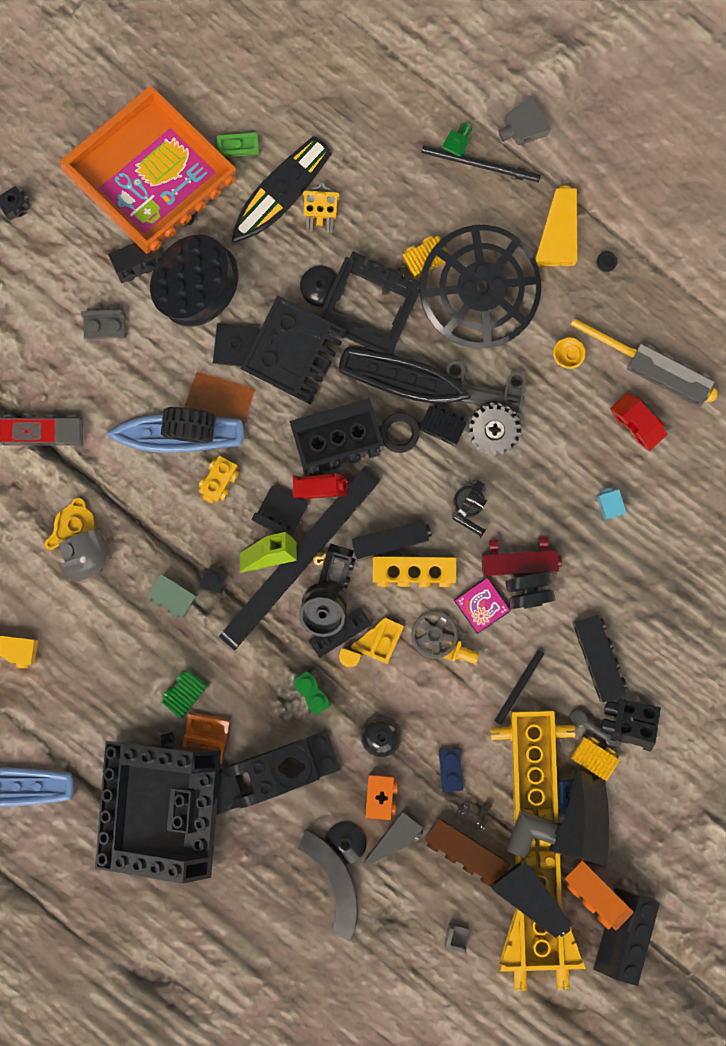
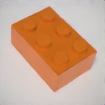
M583 861L565 878L569 883L566 887L577 898L582 896L584 898L581 901L583 905L593 914L597 912L599 914L597 919L608 929L612 927L617 930L634 913Z

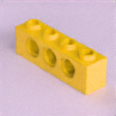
M373 557V583H377V587H389V583H397V587H410V583H418V587H431V583H439V587H451V583H456V558ZM392 566L399 569L398 577L391 578L387 573L388 568ZM417 567L420 570L419 577H410L408 574L409 568ZM431 567L440 569L441 574L438 578H432L429 575Z

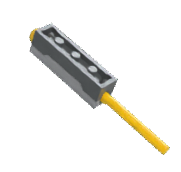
M575 318L572 321L571 326L632 357L627 370L698 407L705 400L706 402H712L717 398L718 392L712 387L714 382L710 380V376L701 372L698 374L692 371L691 366L673 361L674 358L665 353L659 354L651 345L640 344L637 349H632Z

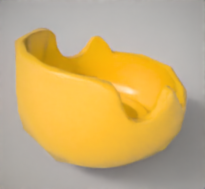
M566 337L559 340L554 346L553 356L558 365L573 369L580 366L585 360L586 349L578 339Z

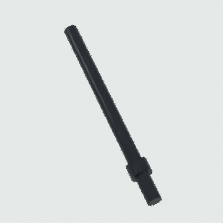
M423 145L421 151L422 154L514 176L515 179L521 181L526 179L539 183L541 176L540 174L525 171V168L518 167L516 169L464 155L457 156L451 152Z

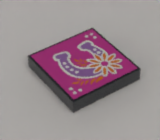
M488 577L453 600L476 634H479L511 611Z

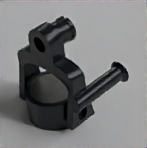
M472 480L471 485L473 486L462 487L455 494L453 505L456 512H453L451 515L454 521L476 533L481 539L486 529H483L467 518L478 515L488 500L485 499L482 491H486L485 484L479 480Z

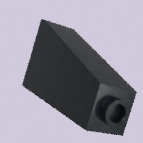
M423 520L353 538L352 544L358 562L429 542V537L432 536L429 524L425 525Z
M524 859L490 884L495 893L555 938L559 935L563 937L571 930L570 927L573 924Z

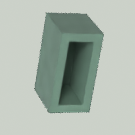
M163 574L159 575L147 594L151 597L150 602L158 607L164 605L169 609L167 612L177 619L179 616H186L198 597Z

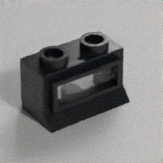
M330 543L318 583H331L341 590L343 588L347 589L351 578L347 574L349 570L353 571L356 559L352 558L354 550Z

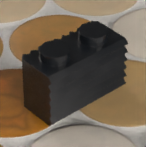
M429 405L419 430L456 447L467 424L464 421V417L453 413V415L445 413L446 409L439 405H434V407Z

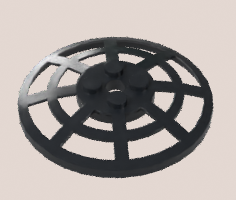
M471 225L449 233L432 248L421 270L419 283L420 298L428 320L442 336L463 347L474 349L492 348L511 341L529 325L539 306L541 276L535 257L520 238L500 227ZM480 231L496 232L508 237L512 241L506 250L495 244L482 243ZM471 232L473 244L459 249L452 256L441 249L453 238ZM518 246L528 256L535 276H523L519 263L512 256ZM483 249L493 250L500 253L501 256L495 264L484 261ZM474 250L475 263L465 267L457 261L463 254ZM435 256H438L446 262L440 276L439 287L427 289L428 272ZM507 261L514 267L518 278L506 279L501 269ZM452 267L460 273L457 285L446 286L447 275ZM481 280L485 281L488 286L484 293L477 289V283ZM536 285L534 303L526 318L518 309L524 297L525 286ZM519 286L515 304L511 305L504 299L507 288ZM458 294L463 302L462 307L457 313L450 305L447 295ZM428 297H441L444 308L452 317L445 327L439 323L433 314ZM498 305L508 312L501 319L495 322L490 321V310ZM470 309L480 311L482 324L465 320L464 316ZM512 317L521 324L508 336L492 341L491 329L503 325ZM458 324L470 329L483 330V342L467 341L456 337L451 332Z

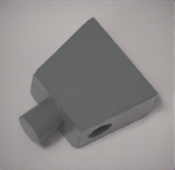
M531 95L505 116L504 122L506 127L499 130L498 134L503 142L513 137L517 145H522L546 137L551 128Z

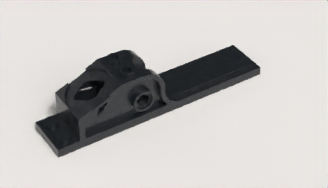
M327 731L220 768L216 815L235 808H245L320 780V777L340 771ZM288 757H294L304 764V770L295 778H288L278 771L279 764ZM248 772L254 792L243 794L237 775Z

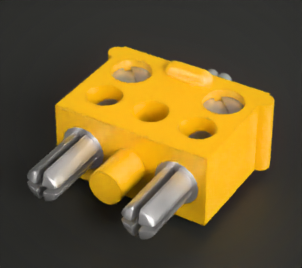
M319 183L317 187L311 188L310 191L303 192L306 231L309 232V218L310 232L313 231V219H316V226H323V220L327 219L326 232L329 233V221L331 220V233L333 232V222L337 220V201L340 197L338 193L326 187L325 183ZM322 186L325 190H328L329 192H317L314 190H317ZM310 207L313 208L311 212L307 211ZM319 208L324 209L322 212L317 211ZM328 209H333L334 211L329 213Z

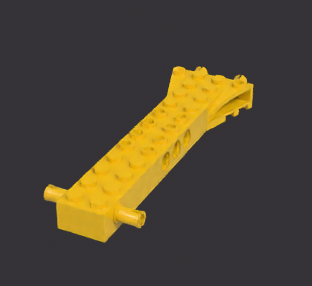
M552 710L510 711L509 727H490L491 733H499L490 734L491 740L509 739L511 741L514 826L520 809L559 823L556 738H575V732H566L575 730V725H556L555 713ZM534 838L527 858L515 855V865L524 859L564 912L561 896L560 855L548 851L550 843ZM517 908L515 909L498 964L499 970L514 971V990L520 991V982L522 991L528 990L527 971L556 970V988L563 990V987H565V990L570 989L569 970L586 969L571 930L563 937L559 935L555 938Z

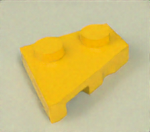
M384 618L355 642L351 648L388 664L404 626Z

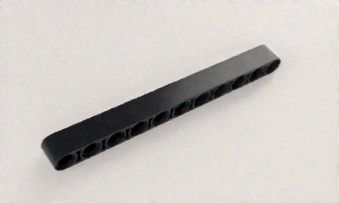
M366 466L348 485L347 496H339L297 544V561L280 564L219 635V638L234 651L240 646L313 561L317 553L325 547L381 481L378 476Z

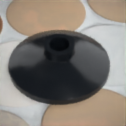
M315 266L307 270L300 282V290L304 299L314 306H324L337 274L325 266ZM319 281L324 283V286L321 288L316 286Z
M350 822L338 823L330 828L325 837V840L340 854L346 864L358 861L365 852L366 837L362 829L356 824ZM346 840L350 845L344 848L341 843Z

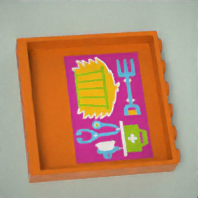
M151 85L60 160L61 170L146 254L156 251L164 239L171 238L179 226L186 225L194 213L201 212L210 199H216L225 186H231L236 180V168Z

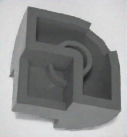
M100 528L75 535L59 543L65 561L61 566L66 575L72 580L82 581L103 571L102 568L105 565L108 551Z

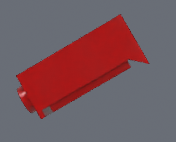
M329 474L307 477L292 475L293 498L315 499L347 496L348 481L346 475Z

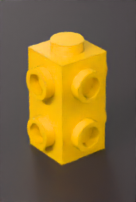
M218 456L217 459L214 458L208 468L211 470L207 477L204 476L198 486L201 488L199 492L203 494L202 499L211 504L214 501L220 503L221 500L224 501L230 491L227 489L231 482L234 483L240 472L237 471L239 467L221 456Z

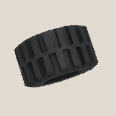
M168 407L163 411L160 434L166 438L179 441L209 443L213 441L216 416L210 412L197 409Z

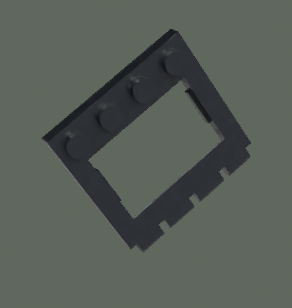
M353 251L350 258L345 257L319 317L347 330L348 332L344 338L375 352L392 355L420 294V290L417 289L420 281L407 275L405 281L402 282L403 273L388 267L384 274L382 271L385 265L369 259L367 265H364L366 256ZM350 273L405 297L404 303L400 306L392 323L393 327L389 335L334 311L346 287Z

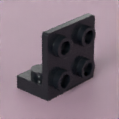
M271 486L257 513H254L251 520L276 534L286 532L292 537L308 504L298 498H293V495L275 486Z

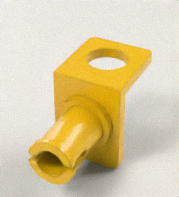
M457 641L455 648L443 657L451 661L459 658L475 665L480 652L462 647V641Z

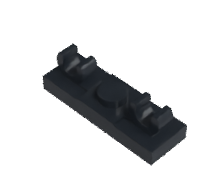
M360 607L345 617L344 625L339 632L327 637L315 636L309 640V643L318 657L321 658L372 624Z

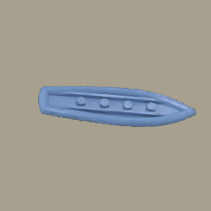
M163 414L132 419L107 432L108 437L123 445L157 453L193 452L237 447L242 445L244 438V427L241 419L216 417L212 442L194 443L169 439L160 434Z
M0 767V807L37 805L72 799L74 780L69 772Z

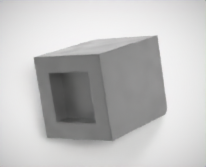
M449 923L444 941L445 949L466 953V943L470 929Z

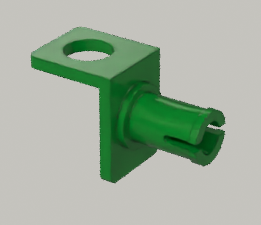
M462 123L457 132L451 130L442 148L457 156L464 155L470 140L468 136L472 132L471 126L467 123Z

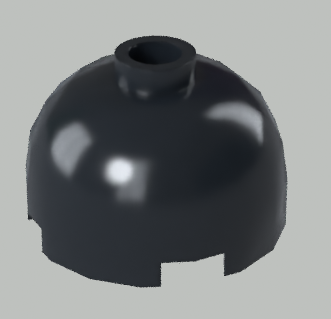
M385 715L370 718L361 730V743L364 749L376 757H387L393 754L399 748L402 741V732L399 725L392 718Z

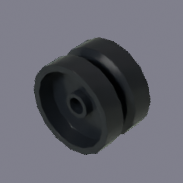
M550 572L506 580L505 584L508 592L520 591L521 595L509 598L510 609L533 608L543 606V603L556 601L554 590L540 591V587L548 586L552 583Z
M324 582L313 584L307 588L302 597L299 614L302 627L307 632L321 637L331 636L339 632L345 622L347 609L345 593L339 587Z

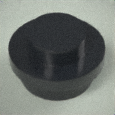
M605 251L598 256L596 263L601 271L610 272L615 269L617 258L612 252Z

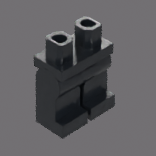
M622 698L618 702L607 701L603 713L614 716L613 721L603 719L600 732L611 735L610 740L612 741L618 740L622 743L634 744L643 747V750L651 752L656 744L661 707L626 701V699Z

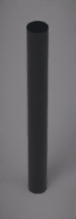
M536 651L494 721L499 724L503 723L543 658V652Z

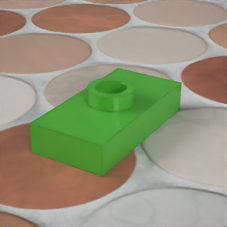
M257 132L217 135L218 151L224 157L259 155Z

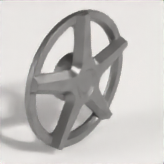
M429 612L422 615L414 623L411 633L412 642L416 650L423 656L433 659L442 658L455 648L458 641V630L454 621L449 616L440 612ZM428 616H441V619L434 627L424 619ZM447 620L453 627L454 636L442 631ZM420 623L426 631V635L415 640V631ZM441 641L453 642L446 652L440 654ZM430 642L434 655L425 653L419 648V645Z

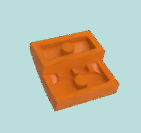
M189 712L182 746L221 750L220 764H222L231 719Z

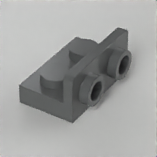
M108 307L107 310L87 308V311H81L85 340L126 338L125 313L119 307Z

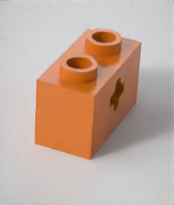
M369 774L365 818L391 820V815H395L396 802H392V796L397 794L398 781H394V776ZM380 791L384 792L385 796H388L383 802H379V798H376V795H380Z

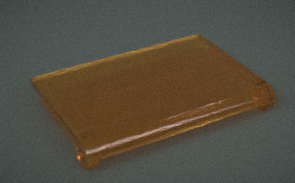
M196 372L184 408L207 411L216 417L241 419L244 427L255 389Z

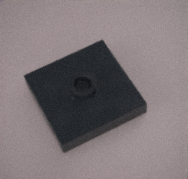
M217 323L213 364L242 367L258 335V327Z

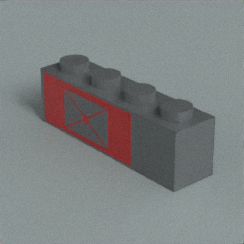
M3 415V418H0V445L83 446V421L77 418V415H65V418H57L56 415H44V418H36V415H24V418H16L15 415Z

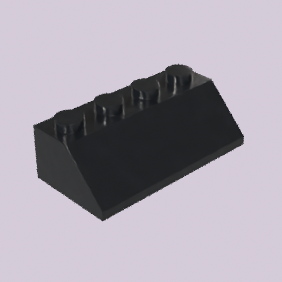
M615 887L614 893L634 913L617 930L612 927L608 929L604 926L593 970L615 980L638 986L660 902L655 898Z

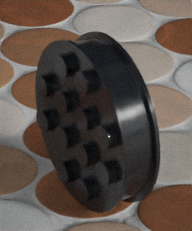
M190 235L178 240L162 254L152 272L150 294L155 307L163 315L181 326L195 327L210 322L225 310L236 292L239 279L236 259L219 241L207 235Z

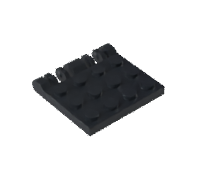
M277 295L241 370L311 405L314 397L301 391L300 388L302 387L314 394L317 393L318 390L315 387L303 382L306 376H309L313 380L322 383L324 378L310 372V369L312 367L326 374L332 361L318 355L321 350L335 357L336 353L322 346L325 339L339 346L342 341L328 335L329 331L342 338L345 337L348 331Z

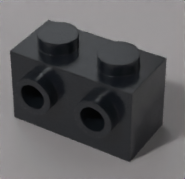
M136 243L108 254L121 283L132 281L137 276L152 272L157 263L152 251L146 254Z

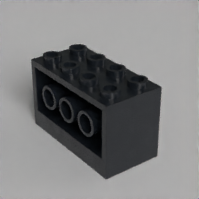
M370 398L289 421L304 473H309L310 476L321 473L323 468L329 467V470L339 468L341 463L349 461V464L357 463L364 456H369V458L380 456L381 452L384 451V444ZM356 431L363 433L360 438L353 436ZM336 437L343 438L339 444L333 441ZM316 443L323 444L319 450L313 447Z

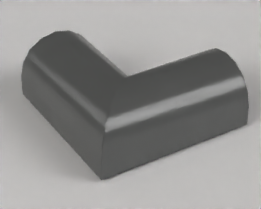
M520 809L506 850L517 856L527 858L534 838L555 844L557 838L555 831L557 826H561V824Z

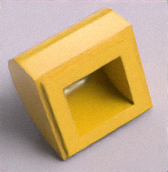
M341 648L340 662L346 667L357 665L361 658L360 653Z

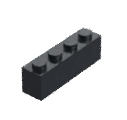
M595 615L572 623L599 702L603 703L626 695L625 689H628L624 677H620L618 672L621 669L617 657L614 658L611 652L614 647L610 637L607 638L604 630L607 627L604 619L600 618L599 615Z

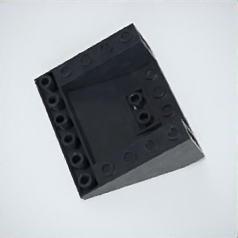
M105 741L95 869L181 884L211 878L221 750Z

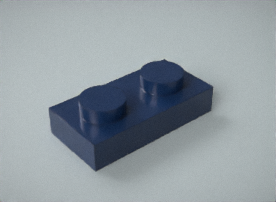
M460 748L439 750L442 792L463 791Z

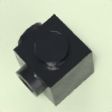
M14 186L0 195V208L9 221L27 213V210L30 209L27 202L30 199L24 190L19 191Z

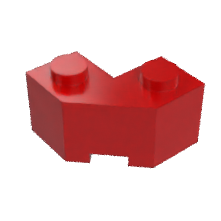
M627 392L610 408L617 422L629 429L636 442L648 451H651L667 436L663 428L665 426L663 421L649 411L639 396L634 397Z

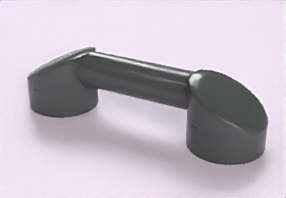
M573 710L569 714L570 723L576 727L583 726L604 739L607 747L616 749L621 745V742L618 740H610L611 735L600 732L601 727L588 720L583 711Z

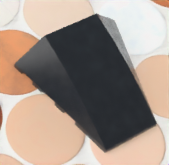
M577 771L568 795L570 798L568 807L564 806L562 812L564 816L561 826H557L555 844H551L548 851L579 858L597 867H607L609 811L605 780L582 771Z

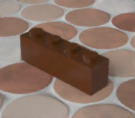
M439 817L425 837V841L428 842L426 846L435 852L441 850L446 854L444 857L454 864L458 861L464 865L462 869L473 875L475 872L480 875V880L488 886L507 872L510 867L508 861Z

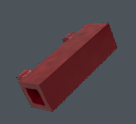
M548 537L538 538L539 552L499 554L498 540H489L490 555L481 556L482 577L558 572L559 567H562L561 555H558V551H548Z

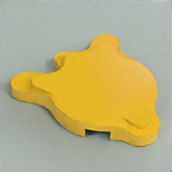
M75 498L70 505L61 512H58L54 521V531L45 541V548L54 550L59 547V543L70 539V537L96 529L95 518L87 508L84 499Z

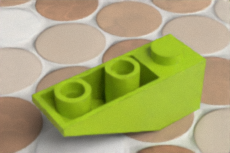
M286 532L264 537L240 553L239 572L243 573L297 561V542Z

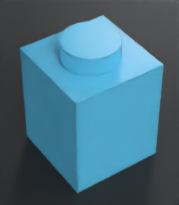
M613 488L602 490L601 495L596 497L603 520L626 514L619 489L613 491Z

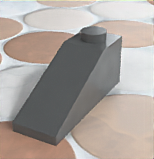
M402 810L365 858L364 863L368 866L409 846L413 841L416 843L423 834L421 831L422 825Z

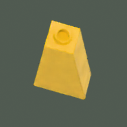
M561 186L555 190L535 257L538 266H575L577 263V189H571V186Z

